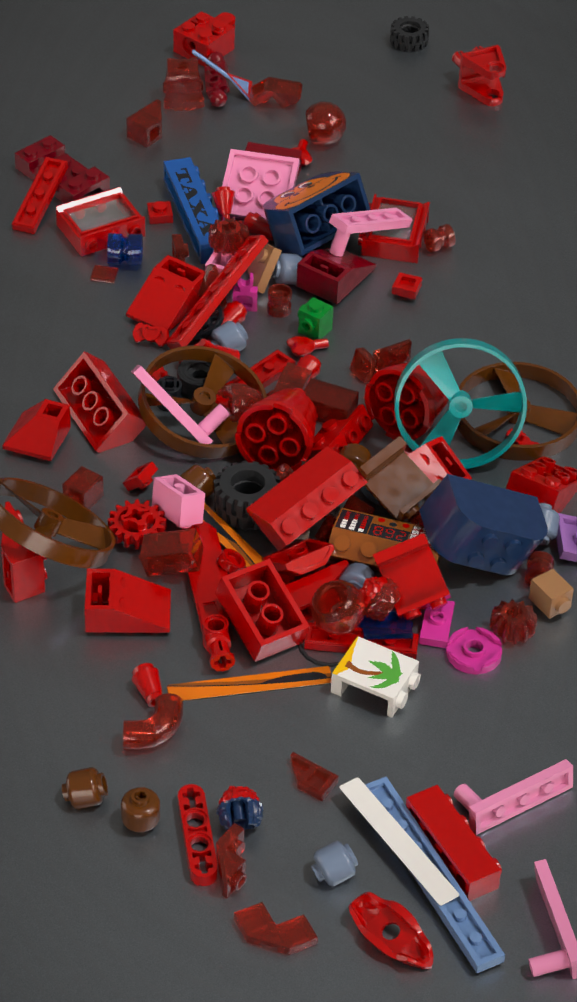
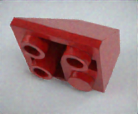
M44 399L25 410L3 443L2 449L52 461L71 428L70 405Z

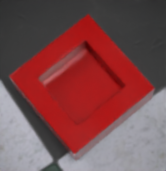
M170 201L147 203L150 225L173 223Z
M399 272L392 286V294L415 300L422 286V277Z
M153 461L139 466L122 484L128 491L138 487L144 489L153 481L151 477L158 468Z

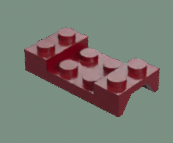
M51 135L15 152V168L33 181L45 157L68 161V169L54 195L63 203L83 198L85 194L97 188L102 191L110 190V177L95 166L87 169L66 154L65 145Z

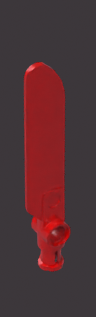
M203 521V523L192 525L190 528H182L180 543L203 636L202 645L211 654L209 660L211 668L223 672L234 666L235 657L230 652L231 640L228 632L230 619L215 593L221 577L228 575V573L218 563V557L222 553L217 530L209 523Z

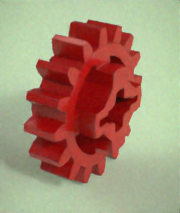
M136 499L133 504L126 500L125 506L122 507L117 504L116 511L109 512L108 527L115 537V543L118 544L123 541L124 548H128L130 544L134 545L135 549H139V546L142 544L149 548V542L152 541L157 544L159 543V537L165 536V512L159 511V505L157 504L151 507L148 500L144 504H141L139 499Z

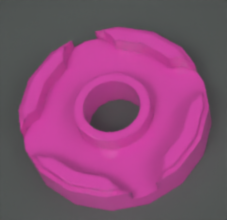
M465 627L453 632L447 642L446 655L449 662L456 669L464 673L478 675L488 673L499 665L502 657V644L493 632L481 627H476V630H468L469 627ZM469 648H478V649H480L481 651H480V652H471V651H469L468 649H469Z

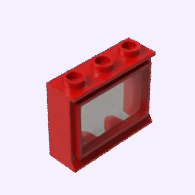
M121 187L56 206L57 226L81 257L145 237V217H142L123 194Z
M374 194L372 203H369L371 210L398 208L413 220L409 228L359 233L358 245L362 246L361 255L418 264L419 248L422 247L423 234L426 231V223L429 221L430 202L422 204L420 202L377 197V194Z

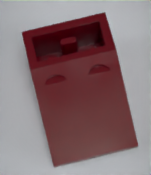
M330 248L309 252L297 263L296 286L334 304H338L377 266V264L347 251H344L341 257L331 254L329 252Z

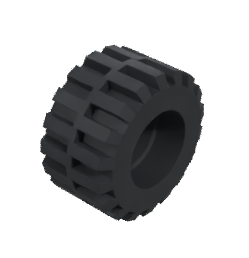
M242 461L239 464L235 462L230 467L225 466L222 472H218L214 482V510L216 514L227 524H231L232 528L237 529L239 527L242 530H248V528H253V530L259 529V526L246 511V508L281 482L280 477L276 476L277 472L274 469H269L268 465H260L259 462L255 461L253 463Z

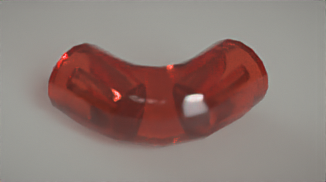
M172 693L162 694L155 699L152 717L145 720H124L123 750L154 748L167 742L179 730L183 716L184 703L182 698Z

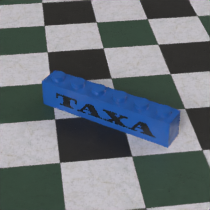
M191 157L163 161L166 187L200 264H206L223 236L228 238L230 236L225 234V226L223 221H219L217 207H213L211 194L206 192L205 181L200 179L199 168L194 166Z

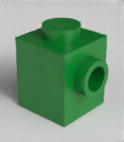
M314 297L306 304H303L297 314L299 318L298 333L313 340L325 337L332 330L334 307Z

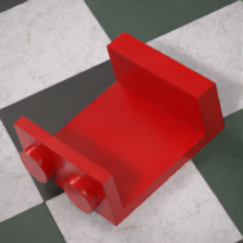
M424 533L372 554L382 577L387 578L388 582L385 585L400 619L405 617L406 621L412 620L422 615L421 610L431 607L432 610L448 604L447 599H450L451 595Z

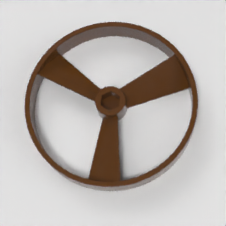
M183 346L168 350L156 357L146 369V372L151 376L159 368L172 362L183 360L210 362L211 366L204 386L194 391L192 399L171 397L177 404L190 403L192 412L199 416L206 417L218 405L215 402L216 395L233 374H236L248 385L255 395L257 402L267 397L260 379L244 362L224 351L210 347ZM141 383L138 392L140 414L149 430L164 444L183 454L199 458H224L240 453L235 440L238 423L231 416L214 430L222 444H203L188 440L169 430L157 419L150 406L162 404L153 394L146 393L145 386Z
M504 362L484 366L472 372L461 382L459 389L469 392L472 388L483 382L499 378L506 393L519 391V384L510 368ZM513 362L521 378L542 382L558 390L571 402L576 413L531 405L527 399V413L524 424L528 422L562 436L541 444H512L498 458L532 461L541 457H551L564 451L577 438V389L565 377L551 369L532 363ZM507 411L505 416L473 428L464 417L461 418L457 428L470 444L487 453L502 443L487 437V435L507 420L512 424H516L520 412Z
M0 478V496L16 497L38 517L34 524L35 529H32L14 517L0 503L1 532L23 547L65 565L79 568H97L106 563L115 546V537L109 527L96 514L74 499L44 485L19 478ZM27 500L43 505L47 508H42V510L40 511ZM58 534L99 550L71 546L54 540L51 537H56Z

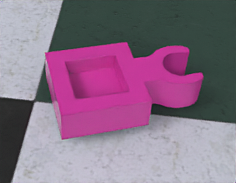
M250 273L249 280H243L240 277L237 281L238 286H233V301L243 304L247 311L257 312L258 286H253L254 275Z

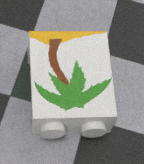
M358 636L332 672L331 693L341 696L350 684L388 700L387 716L392 718L398 708L402 709L405 706L410 690H415L420 682L421 674L418 673L419 661Z

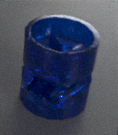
M108 233V264L121 265L123 261H126L128 265H142L143 234H129L127 237H124L122 233Z

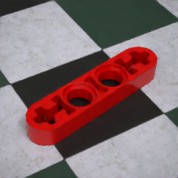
M188 784L181 787L178 791V809L189 874L194 884L209 886L217 879V859L205 793L200 786ZM188 797H193L195 807L190 808ZM196 818L202 820L203 824L198 827H192L187 822ZM202 842L208 847L205 850L197 851L191 846L194 843ZM205 861V868L208 873H202L200 862Z

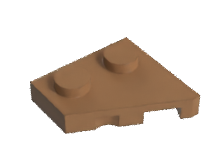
M268 243L247 268L249 277L250 273L254 275L253 286H258V292L263 294L282 250Z

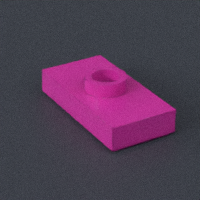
M447 601L448 604L432 610L431 607L425 609L419 644L447 648L455 607L454 601Z

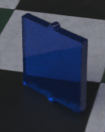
M359 612V628H362L364 639L413 638V622L410 620L406 621L405 617L399 618L397 612Z

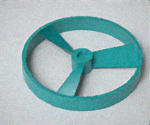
M456 338L435 343L412 358L399 377L394 395V408L399 431L413 451L440 436L450 446L461 418L471 414L473 408L520 412L513 430L497 447L477 457L459 459L465 469H469L495 460L515 442L525 422L527 396L517 368L503 352L479 340ZM462 347L479 349L494 355L510 368L520 385L521 391L471 399L466 391L459 389L442 351ZM418 365L422 367L448 398L449 409L420 446L408 435L399 415V400L402 388L410 373Z

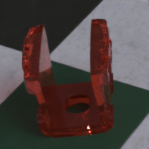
M190 57V59L167 58V72L163 82V92H166L164 108L174 109V111H183V109L189 111L204 107V97L201 92L203 91V81L199 74L198 57Z

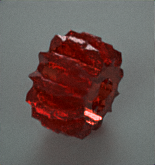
M224 217L222 221L215 220V223L210 225L208 242L210 247L214 248L215 253L222 252L223 256L226 254L234 256L235 252H237L249 236L248 226L244 225L243 220L235 221L234 217L232 219Z
M513 599L509 603L501 600L500 604L494 606L489 625L490 630L498 638H502L503 644L508 641L513 642L514 645L518 641L526 644L527 640L532 638L536 632L538 619L537 614L533 611V606H525L524 600L519 603Z

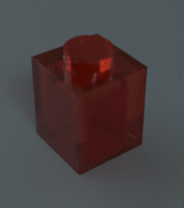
M83 466L62 484L64 495L74 499L88 509L104 496L103 476Z

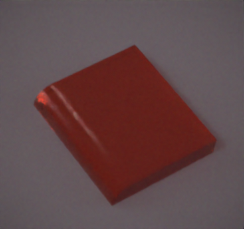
M95 265L90 281L114 284L118 268Z

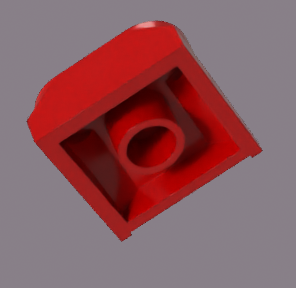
M308 538L262 558V561L270 559L283 582L287 583L294 580L295 576L313 572L319 567L326 565L334 551V546L331 543Z

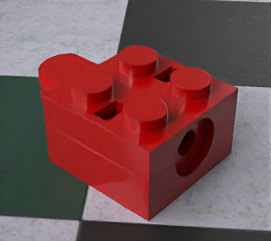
M199 12L173 30V52L204 67L208 65L193 55L192 50H196L205 58H208L212 52H219L224 57L234 50L235 16L228 12H222L214 18L207 13Z

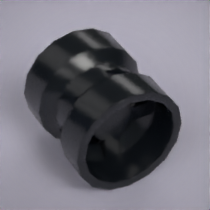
M164 376L157 381L170 397L182 398V383L178 378ZM163 405L157 406L160 410L169 412Z

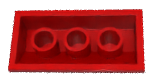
M85 351L53 388L61 402L70 405V415L98 453L133 442L146 427L139 408L106 362Z
M327 446L247 507L246 511L274 547L280 551L368 482L352 461Z

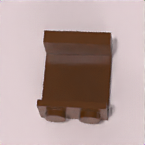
M399 436L360 466L359 472L368 482L364 486L395 520L403 522L406 518L409 521L420 513V507L423 506L442 480L438 479L433 483L404 452L407 443Z

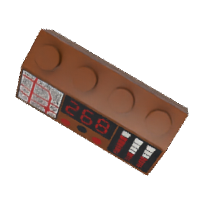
M341 508L329 543L334 546V551L328 561L338 563L347 560L349 565L363 563L373 571L380 573L372 554L422 533L427 538L438 567L441 555L431 546L423 526Z

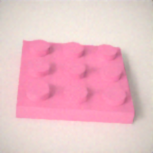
M231 149L222 187L227 186L230 187V190L235 191L230 218L244 220L249 212L254 214L257 212L267 220L263 205L270 199L295 186L300 160L292 157Z

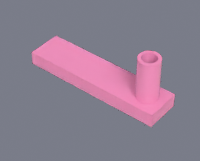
M398 208L332 214L329 223L336 227L337 230L329 252L341 257L344 254L351 234L409 228L413 219Z
M137 365L131 371L199 443L211 444L213 440L209 435L231 415L221 404H218L197 425L142 366Z
M565 759L483 800L467 784L459 785L453 795L469 811V827L478 835L573 788V765Z
M547 860L534 862L536 881L562 950L529 958L528 963L532 976L537 977L569 968L572 979H577V940Z

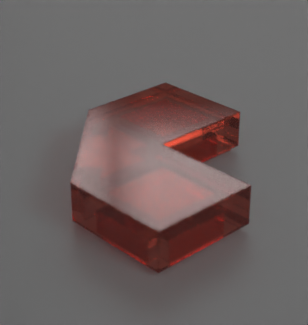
M263 902L234 913V920L248 943L258 946L264 944L277 948L278 952L288 955L318 944V937L304 914L276 925Z

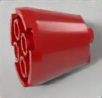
M408 363L391 365L379 370L373 375L365 388V405L371 420L375 419L386 431L385 435L394 440L399 436L402 437L395 416L394 395L399 377ZM420 365L416 366L408 376L399 400L400 419L412 440H416L430 429L448 403V398Z
M301 388L281 389L249 406L241 415L237 425V432L235 433L237 447L248 463L255 461L259 462L260 465H268L269 469H274L277 472L276 475L291 474L305 464L313 449L316 421L318 419L314 403Z

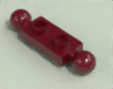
M219 52L210 53L207 59L228 73V66L223 55ZM208 65L204 67L206 93L214 107H222L227 102L226 93L230 92L229 79Z

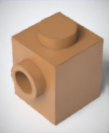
M551 569L531 579L529 599L550 619L558 614L565 613L571 608L574 588L554 569Z

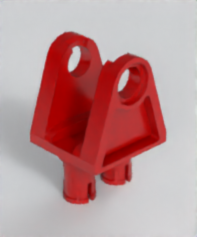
M494 45L486 48L479 46V49L476 46L472 51L466 53L461 50L459 52L456 51L452 56V61L460 68L458 88L485 105H500L503 102L504 92L499 77L504 78L506 75V64L500 46ZM489 95H495V96H498V97H497V98H492V96H489Z

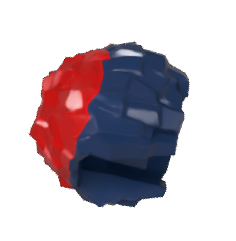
M229 786L219 800L216 814L219 816L220 824L224 826L225 830L242 831L258 827L262 821L264 810L263 804L254 790L247 786Z

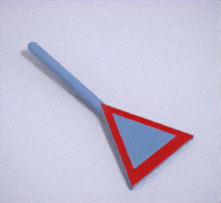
M192 50L193 55L227 79H230L249 101L252 100V81L226 73L196 50Z

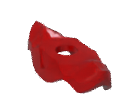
M372 892L361 894L349 904V911L356 926L367 941L373 944L380 952L407 965L421 969L432 968L434 959L432 946L417 920L404 906L398 902L380 898ZM390 924H395L400 928L399 935L392 940L384 938V928Z

